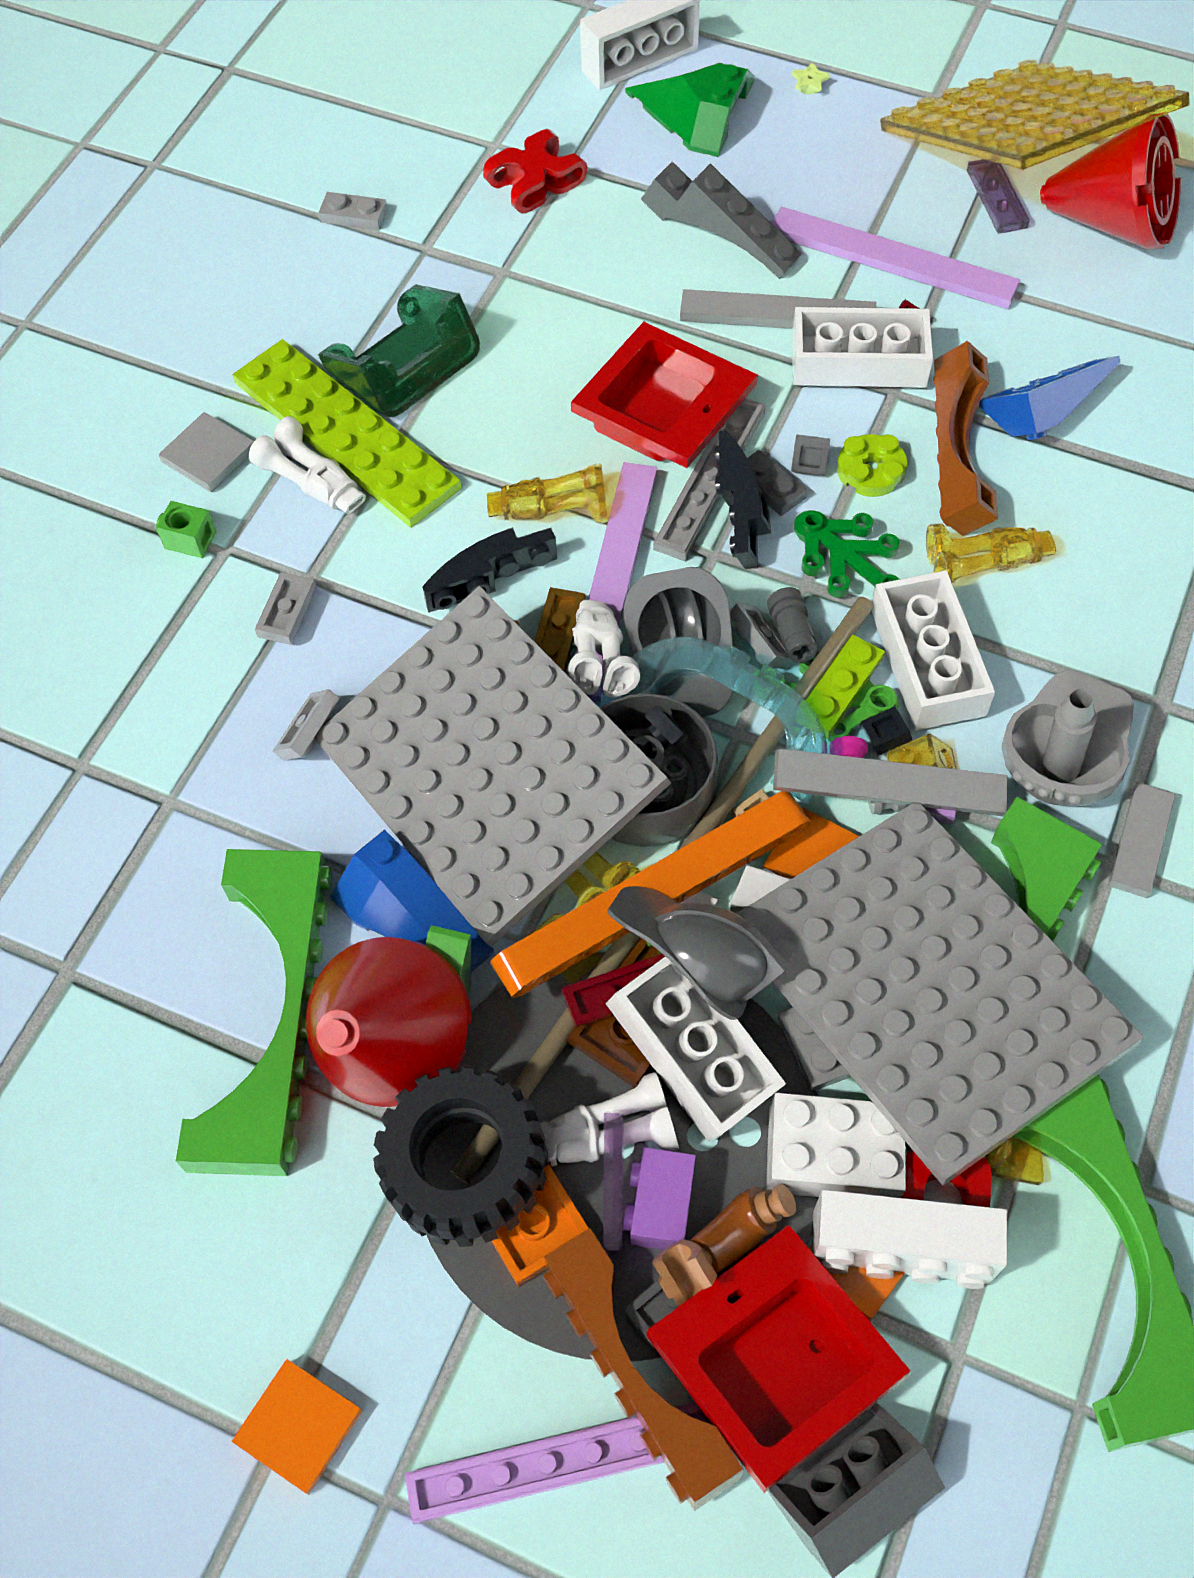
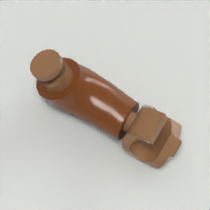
M784 1184L776 1185L773 1187V1190L767 1189L765 1191L760 1187L753 1186L737 1195L689 1241L682 1239L663 1250L654 1259L652 1264L659 1274L658 1283L667 1298H673L679 1307L700 1290L711 1287L719 1272L738 1261L759 1245L768 1234L773 1233L776 1230L777 1222L783 1216L790 1217L795 1214L796 1203L791 1191Z

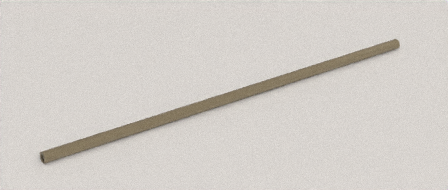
M858 597L681 848L722 824L791 726L801 706L852 634L855 635L873 609V603L868 598ZM630 932L613 942L587 979L618 969L641 937ZM568 1008L565 1009L514 1081V1084L521 1089L525 1099L529 1098L568 1042L567 1037L574 1029ZM485 1124L482 1126L452 1168L451 1173L466 1184L470 1182L499 1141L500 1136L496 1130Z

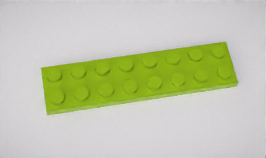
M284 339L278 341L232 374L236 385L280 421L287 416H292L300 422L303 428L302 439L325 458L335 460L349 478L354 480L361 488L410 528L461 489L460 479Z

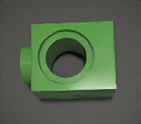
M170 501L166 510L159 515L156 522V530L164 549L202 559L217 533L209 510L175 501Z

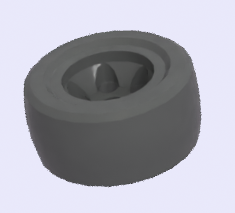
M648 693L628 695L612 700L600 709L671 782L666 788L667 792L654 798L620 829L612 839L624 844L644 847L663 845L678 840L691 832L712 804L718 782L719 762L717 748L708 725L696 711L683 702L663 695ZM656 705L663 707L688 733L678 745H672L669 741L662 744L648 730L652 723L645 716ZM670 764H674L680 772L672 773L667 770V767Z

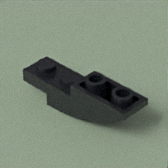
M726 430L719 431V445L715 446V458L720 468V476L715 477V487L718 496L723 497L729 506L730 521L734 526V536H731L729 540L730 551L733 557H737L744 569L758 567V535L771 533L767 500L762 485L745 453L736 440Z
M512 527L482 539L455 555L441 566L422 586L428 613L436 610H445L461 603L478 586L487 594L495 592V579L509 577L516 572L535 566H544L551 561L557 560L556 537L552 528L550 527L517 538Z

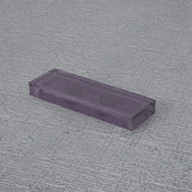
M998 157L968 162L966 171L997 233L1028 228L1030 219Z
M622 1111L604 1112V1250H620L624 1243V1113Z

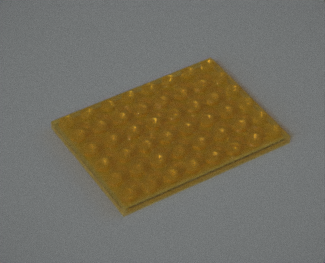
M1030 59L1018 63V67L1012 70H997L993 73V77L988 79H973L968 82L966 87L946 89L942 92L943 95L937 98L926 97L919 99L917 105L910 108L906 106L891 110V115L880 118L881 130L884 132L1024 170L1189 106V92L1177 90L1174 85L1156 86L1153 85L1152 81L1134 82L1131 77L1113 78L1110 73L1097 75L1092 74V70L1076 71L1073 70L1072 66L1055 67L1054 63L1039 64L1037 60Z

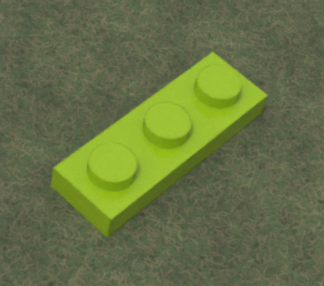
M852 634L797 712L795 722L828 739L882 662L885 651Z

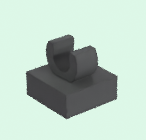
M796 434L791 472L825 476L830 438Z

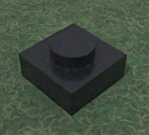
M656 705L645 716L652 723L648 730L662 744L669 741L672 745H678L688 735L661 706Z
M896 706L861 721L863 730L877 756L913 741L910 730Z

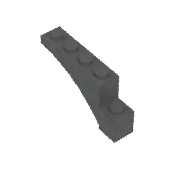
M672 161L653 180L641 198L662 221L666 218L694 224L718 234L748 252L778 278L802 254L711 163L692 181Z

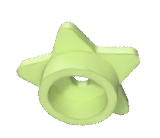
M813 63L806 69L792 71V76L798 80L796 89L805 94L820 92L822 90V82L830 79L829 73L818 71Z

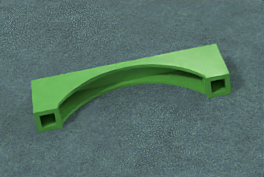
M1016 797L998 824L991 844L1000 849L1008 864L1015 884L1019 907L1053 942L1065 921L1058 918L1064 908L1072 912L1084 892L1077 888L1082 878L1090 882L1102 861L1095 858L1102 843L1023 799Z
M227 849L221 886L230 902H240L253 912L265 924L278 942L285 969V1001L274 1037L251 1073L216 1105L194 1119H182L176 1162L185 1173L287 1176L289 1163H294L296 1160L297 1137L293 1136L294 1122L300 1121L303 1110L302 1095H298L300 1080L306 1079L308 1072V1057L303 1055L305 1040H308L306 1030L307 1005L312 988L317 980V977H314L315 963H321L323 955L322 939L318 938L320 926H326L328 916L327 903L323 902L325 890H330L332 885L331 866H326L321 851Z
M1098 1074L1012 1137L1052 1157L1089 1188L1117 1227L1128 1253L1136 1291V1318L1133 1338L1126 1361L1116 1382L1106 1397L1092 1404L1108 1452L1194 1433V1325L1191 1320L1190 1302L1187 1296L1180 1291L1174 1275L1172 1255L1163 1246L1158 1233V1221L1155 1210L1147 1203L1141 1188L1139 1168L1134 1161H1131L1127 1151L1124 1128L1120 1121L1115 1119L1110 1106L1108 1086L1103 1079H1100Z

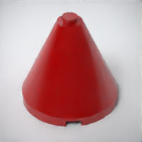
M1166 112L1147 114L1049 177L1045 185L1041 186V203L1046 205V208L1051 212L1145 249H1163L1164 245L1162 244H1170L1175 232L1181 193V177L1175 178L1174 159L1180 158L1179 145L1171 117Z
M396 937L367 939L353 944L337 954L318 976L309 997L306 1013V1030L309 1046L324 1076L334 1087L348 1097L361 1103L379 1107L398 1106L395 1097L403 1088L408 1092L418 1086L415 1079L427 1074L430 1080L439 1076L438 1069L450 1066L455 1073L467 1051L465 1045L468 1035V1024L472 1023L467 991L452 965L429 946L418 941Z

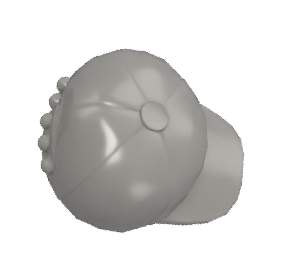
M1064 670L1057 673L1044 685L1032 702L1013 714L1007 724L1001 746L1007 770L1013 779L1032 796L1048 804L1089 806L1109 797L1123 781L1130 762L1127 739L1134 709L1131 695L1121 688L1078 671Z

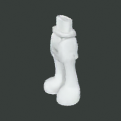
M287 416L278 423L274 431V440L267 435H262L253 442L249 451V460L252 464L263 470L274 471L294 481L302 488L305 494L329 505L332 509L340 508L345 513L350 514L365 501L366 496L357 489V483L349 478L335 460L316 454L302 442V425L292 416ZM285 456L293 458L297 462L309 468V470H303L302 468L291 462Z
M583 600L576 613V626L572 629L578 653L570 660L568 676L588 695L594 694L598 690L601 679L605 696L618 697L627 694L640 681L638 664L632 657L620 656V643L623 641V635L618 627L613 611L607 604L601 601ZM595 652H597V653H599V654H602V658H603V672H602L601 659L597 656V654H596Z
M656 1072L644 1076L636 1088L624 1094L587 1107L581 1104L550 1122L544 1121L540 1123L546 1139L545 1145L548 1151V1162L552 1166L557 1165L556 1157L560 1163L580 1161L592 1163L599 1160L602 1154L640 1141H654L665 1151L679 1149ZM640 1111L652 1112L609 1129L599 1131L598 1128L599 1124Z

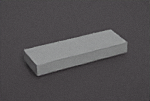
M1139 782L1136 783L1108 886L1148 898L1152 890L1175 793Z

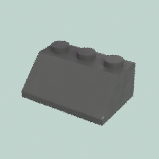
M876 1402L767 1492L807 1550L832 1578H835L941 1492L945 1486L926 1448Z

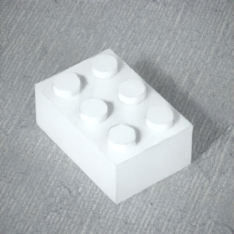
M775 1093L769 1108L766 1190H773V1187L776 1185L784 1184L791 1191L792 1195L819 1197L822 1190L901 1198L905 1192V1140L871 1101Z

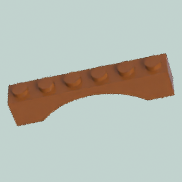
M969 341L962 343L935 359V375L933 377L936 391L934 406L937 412V461L940 474L938 487L941 495L939 513L943 523L953 528L962 536L998 519L997 492L977 475L972 464L969 449L973 418L980 399L989 385L987 358Z
M591 1228L544 1256L548 1271L542 1275L545 1283L555 1299L563 1295L571 1309L566 1313V1316L578 1337L581 1338L585 1334L588 1336L595 1350L590 1352V1356L600 1374L604 1378L609 1374L613 1377L620 1389L614 1395L628 1418L636 1415L645 1430L639 1435L652 1459L654 1461L659 1457L663 1459L671 1473L665 1479L678 1502L682 1504L688 1500L692 1509L696 1511L741 1480L743 1468L717 1427L692 1418L670 1405L648 1386L632 1365L620 1341L614 1319V1265Z

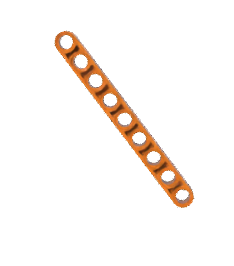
M781 791L497 954L490 963L511 997H520L631 932L608 914V908L624 887L640 886L650 888L680 904L803 831L811 821L790 792Z

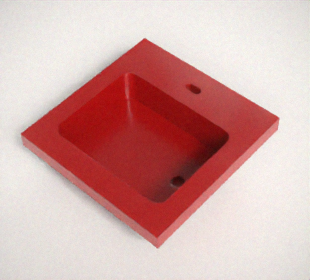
M643 321L571 401V412L593 422L594 429L597 432L653 460H670L684 468H688L757 385L758 374Z
M790 1225L719 1276L711 1287L700 1290L650 1327L646 1334V1337L710 1422L717 1427L728 1446L764 1493L904 1381L911 1372ZM734 1296L741 1297L733 1304L728 1302Z

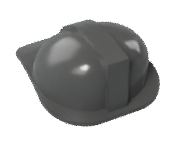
M698 567L658 572L638 579L631 586L625 599L624 622L634 660L640 670L639 684L641 694L663 695L678 700L696 711L700 717L718 713L729 702L735 686L730 604L724 587L713 574Z
M629 886L621 889L608 908V914L611 918L657 948L683 973L701 997L715 1011L728 1019L737 1020L743 1015L748 999L774 981L786 969L787 962L766 937L746 919L729 910L700 903L679 904L656 890L640 886Z

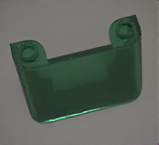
M415 284L405 291L397 302V312L402 325L357 357L352 349L343 343H334L318 353V356L324 368L331 376L376 412L384 416L396 417L473 361L478 355L480 340L460 293Z

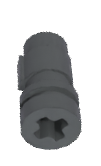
M781 588L772 593L767 600V607L773 624L778 628L781 641L789 659L794 663L809 661L816 655L817 646L807 618L808 610L800 590L796 588Z

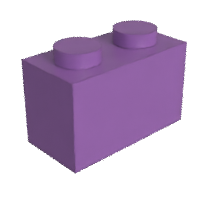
M643 1147L642 1161L633 1160L630 1187L637 1188L635 1204L627 1203L623 1230L631 1231V1245L665 1250L672 1244L682 1239L685 1240L696 1155Z

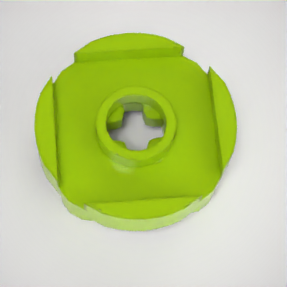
M866 434L848 437L839 452L837 462V474L840 481L845 486L848 483L855 487L856 493L868 497L884 496L894 491L895 486L904 480L907 469L906 454L899 446L898 439L891 434L882 436ZM875 462L878 465L876 469H871L869 464L864 463Z

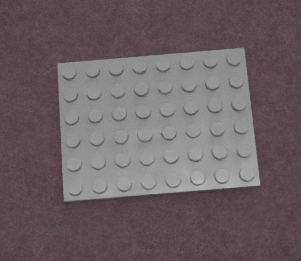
M480 586L320 728L314 737L490 947L671 784L665 774Z
M921 804L907 806L736 913L754 925L787 962L785 971L772 981L942 1186L1136 1048L1144 1038Z

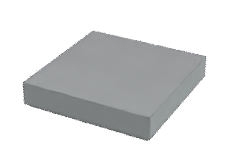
M203 412L158 455L162 463L212 492L249 457V451L254 441Z

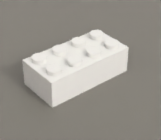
M626 0L580 19L582 72L599 90H602L697 50L700 0Z
M795 307L792 331L793 385L927 387L933 362L929 309Z
M947 570L876 584L872 600L874 607L871 613L914 730L987 716L995 690Z
M666 956L615 993L606 1003L708 1142L724 1134L786 1084L740 1022L728 1019L715 1011Z
M822 1190L813 1211L812 1253L831 1274H846L849 1267L866 1268V1275L871 1278L891 1279L894 1277V1271L911 1275V1280L917 1283L936 1284L939 1283V1278L957 1280V1286L962 1288L981 1289L984 1288V1283L989 1284L1007 1266V1209Z

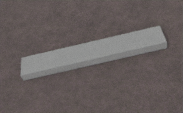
M683 289L680 321L793 328L795 307L876 308V302Z
M745 398L719 431L726 430L744 452L765 414L766 405ZM719 431L707 444L654 540L653 550L686 561L720 498L715 487V477L720 476V468L715 458V446L719 445Z
M778 749L775 752L773 790L900 805L921 804L927 808L1002 816L1007 812V775L788 749Z

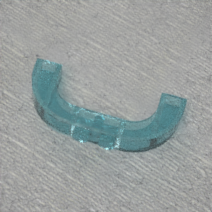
M674 637L652 643L632 657L638 664L640 681L633 690L621 695V697L646 693L660 695L663 688L678 676L690 673L703 674L772 712L784 727L787 738L786 749L822 754L828 753L826 735L822 723L807 700L794 689L781 682L784 674L766 664L763 665L761 670L748 663L751 656L734 646H731L730 650L726 651L702 639ZM774 776L770 781L771 784L774 782ZM790 792L793 797L806 804H810L815 796L813 794Z

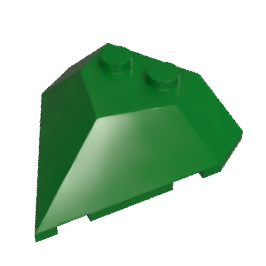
M716 63L678 76L626 87L625 93L632 99L636 97L641 101L643 109L671 134L675 132L679 135L687 149L719 157L728 138L729 116L737 99L747 98L755 81V75L746 68L737 67L733 64Z

